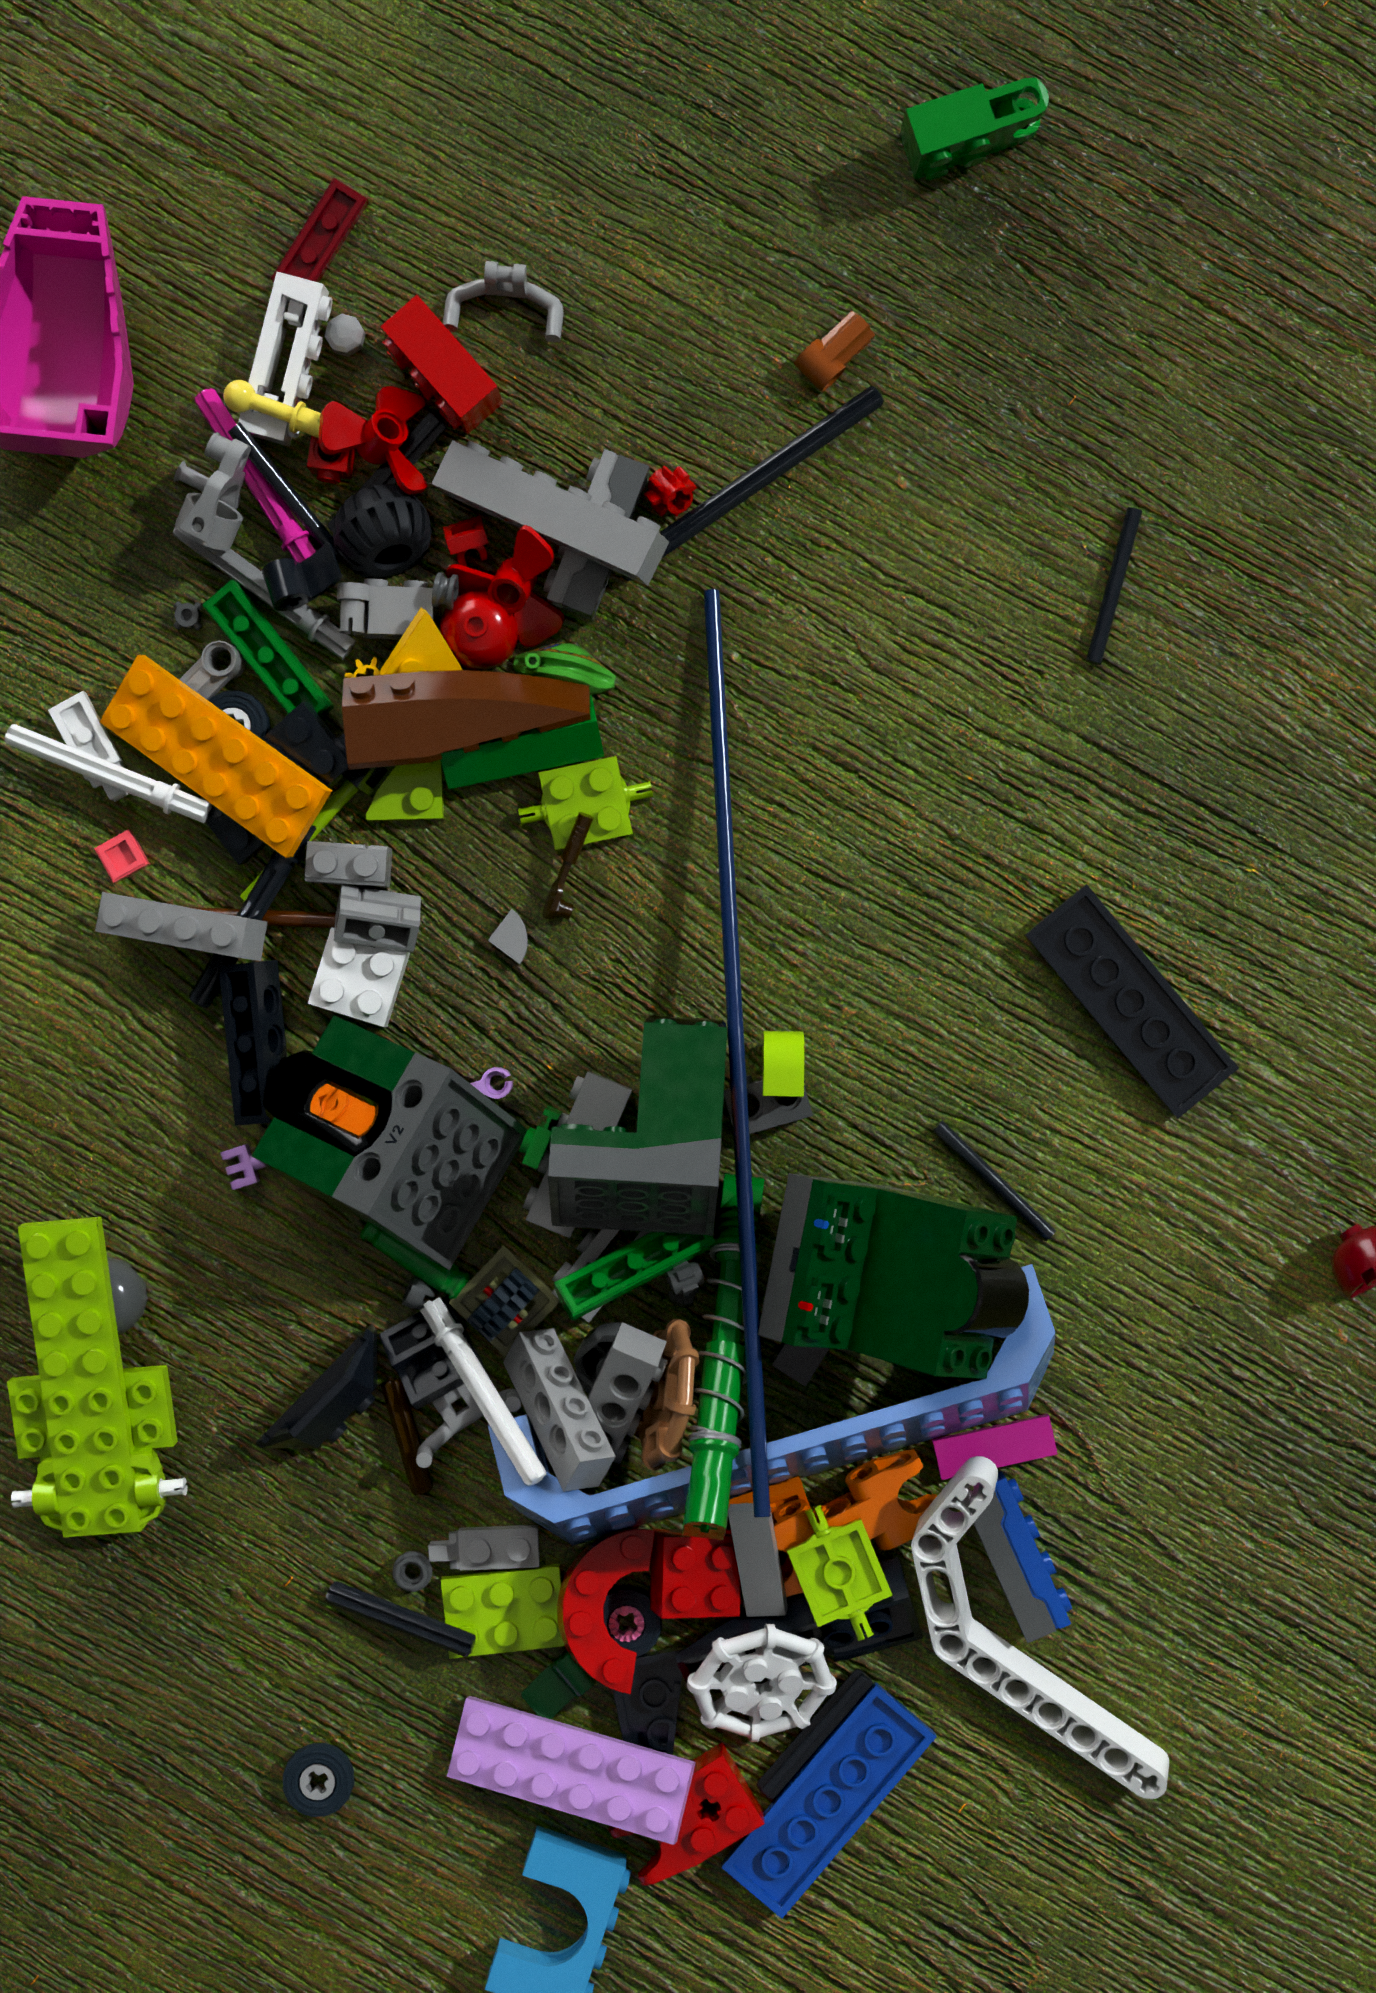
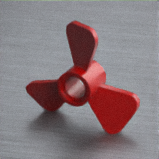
M393 386L383 387L376 394V412L368 421L336 401L329 402L320 414L318 442L325 454L331 455L356 448L360 456L372 464H384L388 461L398 486L405 493L410 495L422 493L427 488L426 479L398 449L408 437L406 422L425 406V400L422 396Z
M528 525L520 527L516 536L513 558L504 560L495 576L459 564H452L446 570L447 578H450L453 574L459 576L458 594L462 595L470 591H487L490 601L494 603L498 601L507 613H513L517 622L518 638L520 643L526 647H534L553 636L561 629L564 623V614L559 609L532 592L537 582V575L551 566L554 560V553L551 546Z

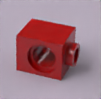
M311 435L307 468L312 474L317 475L316 480L332 484H339L341 478L351 480L356 448L342 452L341 456L334 462H326L322 459L323 451L319 446V438Z

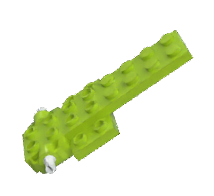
M102 1217L23 1223L18 1227L39 1375L12 1377L7 1381L18 1459L40 1457V1463L37 1467L38 1474L32 1490L13 1491L11 1495V1501H14L12 1506L13 1508L33 1506L34 1512L40 1516L44 1524L62 1531L63 1537L141 1532L150 1520L158 1517L166 1505V1496L186 1495L188 1486L185 1485L187 1483L186 1478L165 1479L162 1465L157 1455V1448L174 1447L178 1442L167 1365L123 1368Z

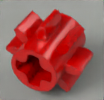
M663 466L649 477V491L645 492L644 496L652 503L651 507L660 516H663L667 510L678 516V514L686 511L692 504V491L697 489V486L689 479L690 475L681 466L676 467L673 472L666 466Z

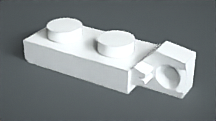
M81 691L48 709L66 745L125 768L122 764L123 760L106 728L99 722L101 719L86 692ZM83 775L86 780L90 781L93 788L102 785L108 798L114 800V802L129 795L127 792Z

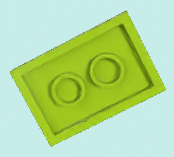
M560 1563L541 1565L535 1568H514L442 1576L441 1589L445 1623L472 1633L476 1637L474 1648L468 1657L565 1646L560 1634L557 1618L558 1596L562 1584ZM448 1651L449 1659L463 1657L461 1655Z

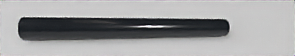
M240 422L228 431L229 435L233 439H238L251 446L248 457L318 545L322 547L326 542H329L332 545L335 556L338 555L332 535Z
M1128 507L1126 510L1086 662L1092 664H1102L1143 512L1140 509Z
M943 1120L932 1129V1132L1045 1242L1054 1235L1056 1230Z

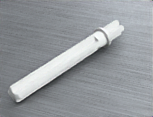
M12 724L7 730L5 743L12 747L147 800L151 804L163 808L165 814H170L171 811H174L202 823H205L212 804L180 791L181 786L177 783L171 786L164 782L153 780L16 724Z
M438 1297L434 1301H427L424 1304V1308L420 1311L436 1336L434 1338L435 1344L443 1347L527 1486L539 1483L546 1475V1470L463 1336L464 1328L462 1324L455 1323L441 1298Z

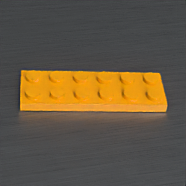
M137 655L99 721L285 858L293 857L333 791L146 655Z

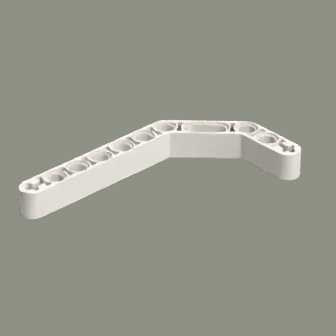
M975 1456L969 1458L920 1516L911 1542V1550L935 1654L948 1665L1138 1796L1145 1799L1159 1798L1167 1789L1169 1757L1162 1748L972 1618L956 1543L990 1504L998 1479V1469L986 1457ZM970 1485L974 1486L973 1491L969 1489ZM949 1508H956L961 1512H953ZM926 1535H932L937 1537L938 1539H931ZM932 1571H941L948 1576L954 1603H945L938 1598Z

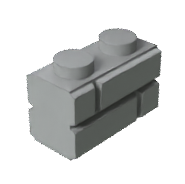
M307 841L306 882L390 888L392 848L376 845L366 846L361 844Z
M341 884L335 914L334 941L413 953L420 926L421 896Z

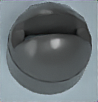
M414 1275L406 1288L401 1304L411 1309L421 1310L427 1302L424 1299L425 1295L435 1296L434 1288Z

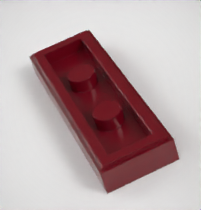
M333 178L272 275V282L275 280L276 272H281L319 283L367 207L368 199L336 178Z

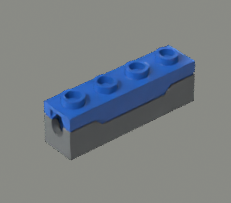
M999 1471L993 1498L973 1524L1028 1644L1057 1631L1056 1629L1058 1628L1061 1629L1070 1625L1071 1622L1066 1612L1073 1608L1064 1588L1056 1589L1050 1576L1057 1572L1047 1550L1040 1553L1034 1539L1040 1537V1534L1031 1514L1023 1517L1018 1503L1023 1501L1024 1498L1015 1478L1007 1481L1003 1472ZM970 1485L969 1489L973 1491L974 1486Z

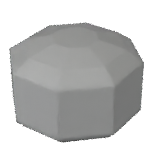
M340 314L328 321L325 338L333 352L348 357L362 349L366 335L357 318L345 314Z

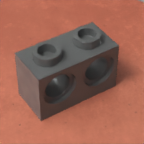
M751 1075L746 1076L747 1093L755 1095L759 1102L757 1111L749 1116V1134L813 1116L805 1085L804 1097H796L791 1104L782 1105L776 1102L774 1096L762 1095V1079L753 1081ZM729 1080L730 1088L724 1090V1098L732 1122L731 1085Z

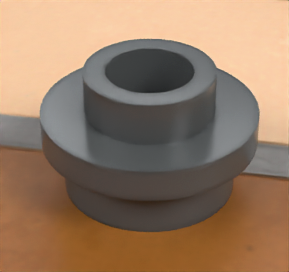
M407 1551L401 1554L395 1561L392 1571L393 1578L396 1584L403 1590L410 1592L419 1591L426 1587L431 1580L433 1574L432 1564L425 1554L418 1551ZM416 1564L420 1568V1574L416 1577L408 1575L406 1566Z

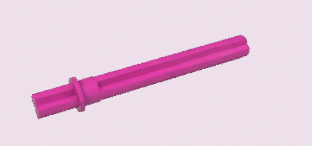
M210 388L201 391L194 400L213 432H218L221 436L231 441L234 440L228 431L237 424L215 389ZM248 458L243 469L246 473L245 483L282 540V550L288 551L294 560L301 563L316 552L308 539L310 533L307 530H302L288 506Z

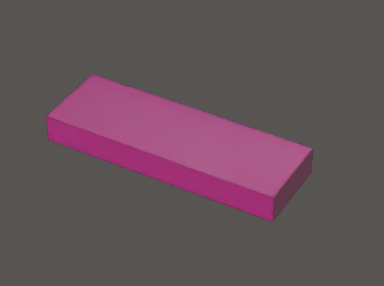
M1048 1414L932 1439L941 1480L952 1478L969 1458L975 1456L986 1457L999 1468L1058 1454Z

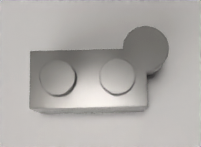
M365 579L364 583H338L337 601L341 602L339 633L351 634V623L353 621L352 632H354L356 638L400 640L421 607L429 613L436 624L437 608L432 607L433 588H428V582L418 580L404 581V587L388 586V581L383 579Z

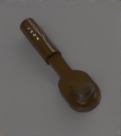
M578 813L561 857L564 860L562 867L547 896L543 909V918L549 920L554 919V917L569 919L572 914L573 904L565 902L561 897L571 865L576 864L594 819L589 814Z

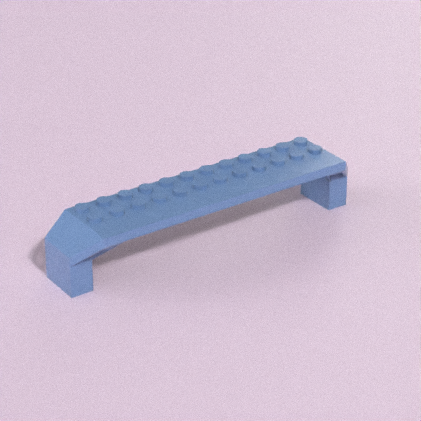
M1033 1264L993 1275L994 1299L1007 1337L995 1357L986 1379L767 1443L769 1486L796 1476H800V1478L1028 1411L1054 1354L1055 1329ZM525 1414L514 1419L546 1470L543 1480L534 1485L527 1486L492 1428L488 1425L505 1497L520 1513L572 1546L603 1537L613 1532L631 1529L685 1512L692 1466L591 1496L578 1489L563 1492L557 1477L549 1472L544 1449L529 1417ZM750 1448L739 1451L738 1456L733 1459L730 1499L753 1491Z

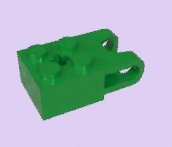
M1023 78L985 91L984 85L981 83L907 108L899 135L914 180L924 176L926 180L937 179L949 172L948 168L963 164L965 168L978 165L987 159L986 156L991 153L1032 139L1039 129L1040 119L1043 117L1049 103L1048 91L1044 84L1037 78ZM1023 92L1034 94L1037 98V106L1027 98H1018L1019 95Z

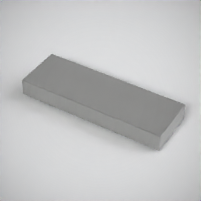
M753 1503L730 1504L728 1517L746 1616H785L788 1604L771 1507L770 1517H754Z

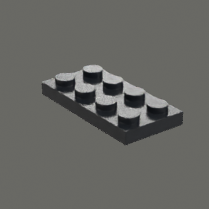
M301 702L262 738L263 741L328 788H331L350 771L347 764L346 749L309 702ZM200 795L198 796V798L207 801L206 799H204V798L201 797ZM212 805L205 822L237 864H246L267 844Z

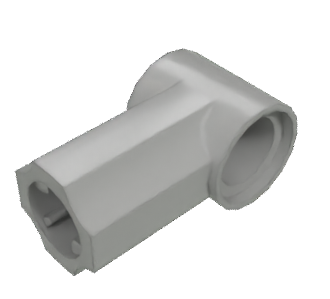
M220 640L213 641L206 645L202 651L201 658L179 680L209 701L230 680H234L242 675L245 670L246 660L234 645ZM228 650L231 654V664L225 670L219 671L216 665L217 657L223 651Z

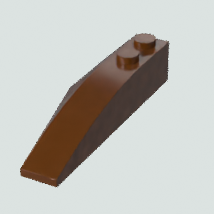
M469 670L402 672L344 678L342 715L348 768L353 770L430 763L441 760V753L463 748L464 753L480 749L478 743L501 737L504 743L519 739L518 735L530 729L536 728L538 732L542 733L590 720L589 685L546 677Z

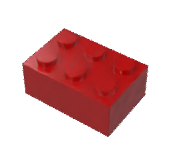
M417 294L380 326L386 338L382 344L387 349V355L401 371L406 367L411 370L409 375L414 380L413 384L428 401L434 396L437 400L435 404L440 410V415L453 430L460 426L468 435L503 404L496 383Z

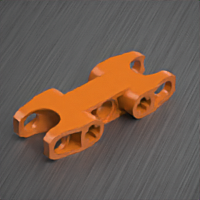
M911 1449L874 1458L852 1470L845 1478L850 1492L821 1507L829 1527L842 1526L860 1518L869 1539H874L880 1550H890L912 1540L920 1516L937 1497L936 1494H927L910 1501L898 1498V1492L902 1484L917 1475L924 1467L916 1451ZM797 1499L790 1501L771 1512L778 1550L787 1553L786 1549L806 1541L814 1534L805 1513L809 1509L805 1500ZM813 1510V1513H814V1515H815V1517H816V1520H817V1522H819V1519H818V1517H817V1515H816V1512H815V1510ZM787 1554L781 1570L786 1597L803 1593Z

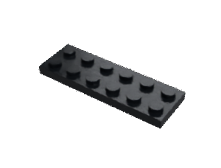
M1087 884L1082 886L1024 934V937L1174 1118L1179 1119L1239 1069Z

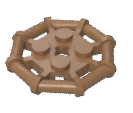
M681 1319L670 1321L666 1329L657 1330L653 1334V1336L667 1341L661 1357L668 1360L659 1383L651 1380L649 1386L655 1389L646 1410L639 1408V1414L642 1416L634 1433L635 1437L640 1439L643 1449L641 1460L652 1471L659 1470L667 1461L674 1462L680 1457L683 1450L681 1441L689 1417L694 1415L696 1411V1405L693 1404L695 1367L699 1364V1353L692 1347L689 1338L691 1334L689 1325Z

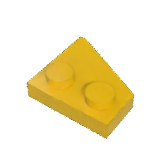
M421 607L379 672L381 675L402 672L463 669L429 613Z

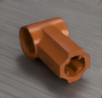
M851 311L821 340L818 338L813 341L797 357L793 364L822 393L843 374L847 368L846 365L874 339L875 334L860 315Z

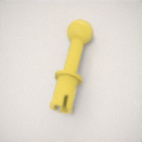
M234 380L225 387L223 393L224 402L232 411L242 413L252 409L290 423L289 431L294 434L297 431H301L319 438L321 413L306 408L304 402L299 401L294 408L256 394L252 385L244 380Z

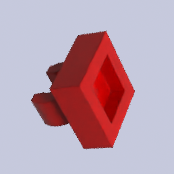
M481 515L443 527L450 555L456 554L460 565L467 566L464 554L472 548L479 551L482 561L487 559L485 544H488V539Z

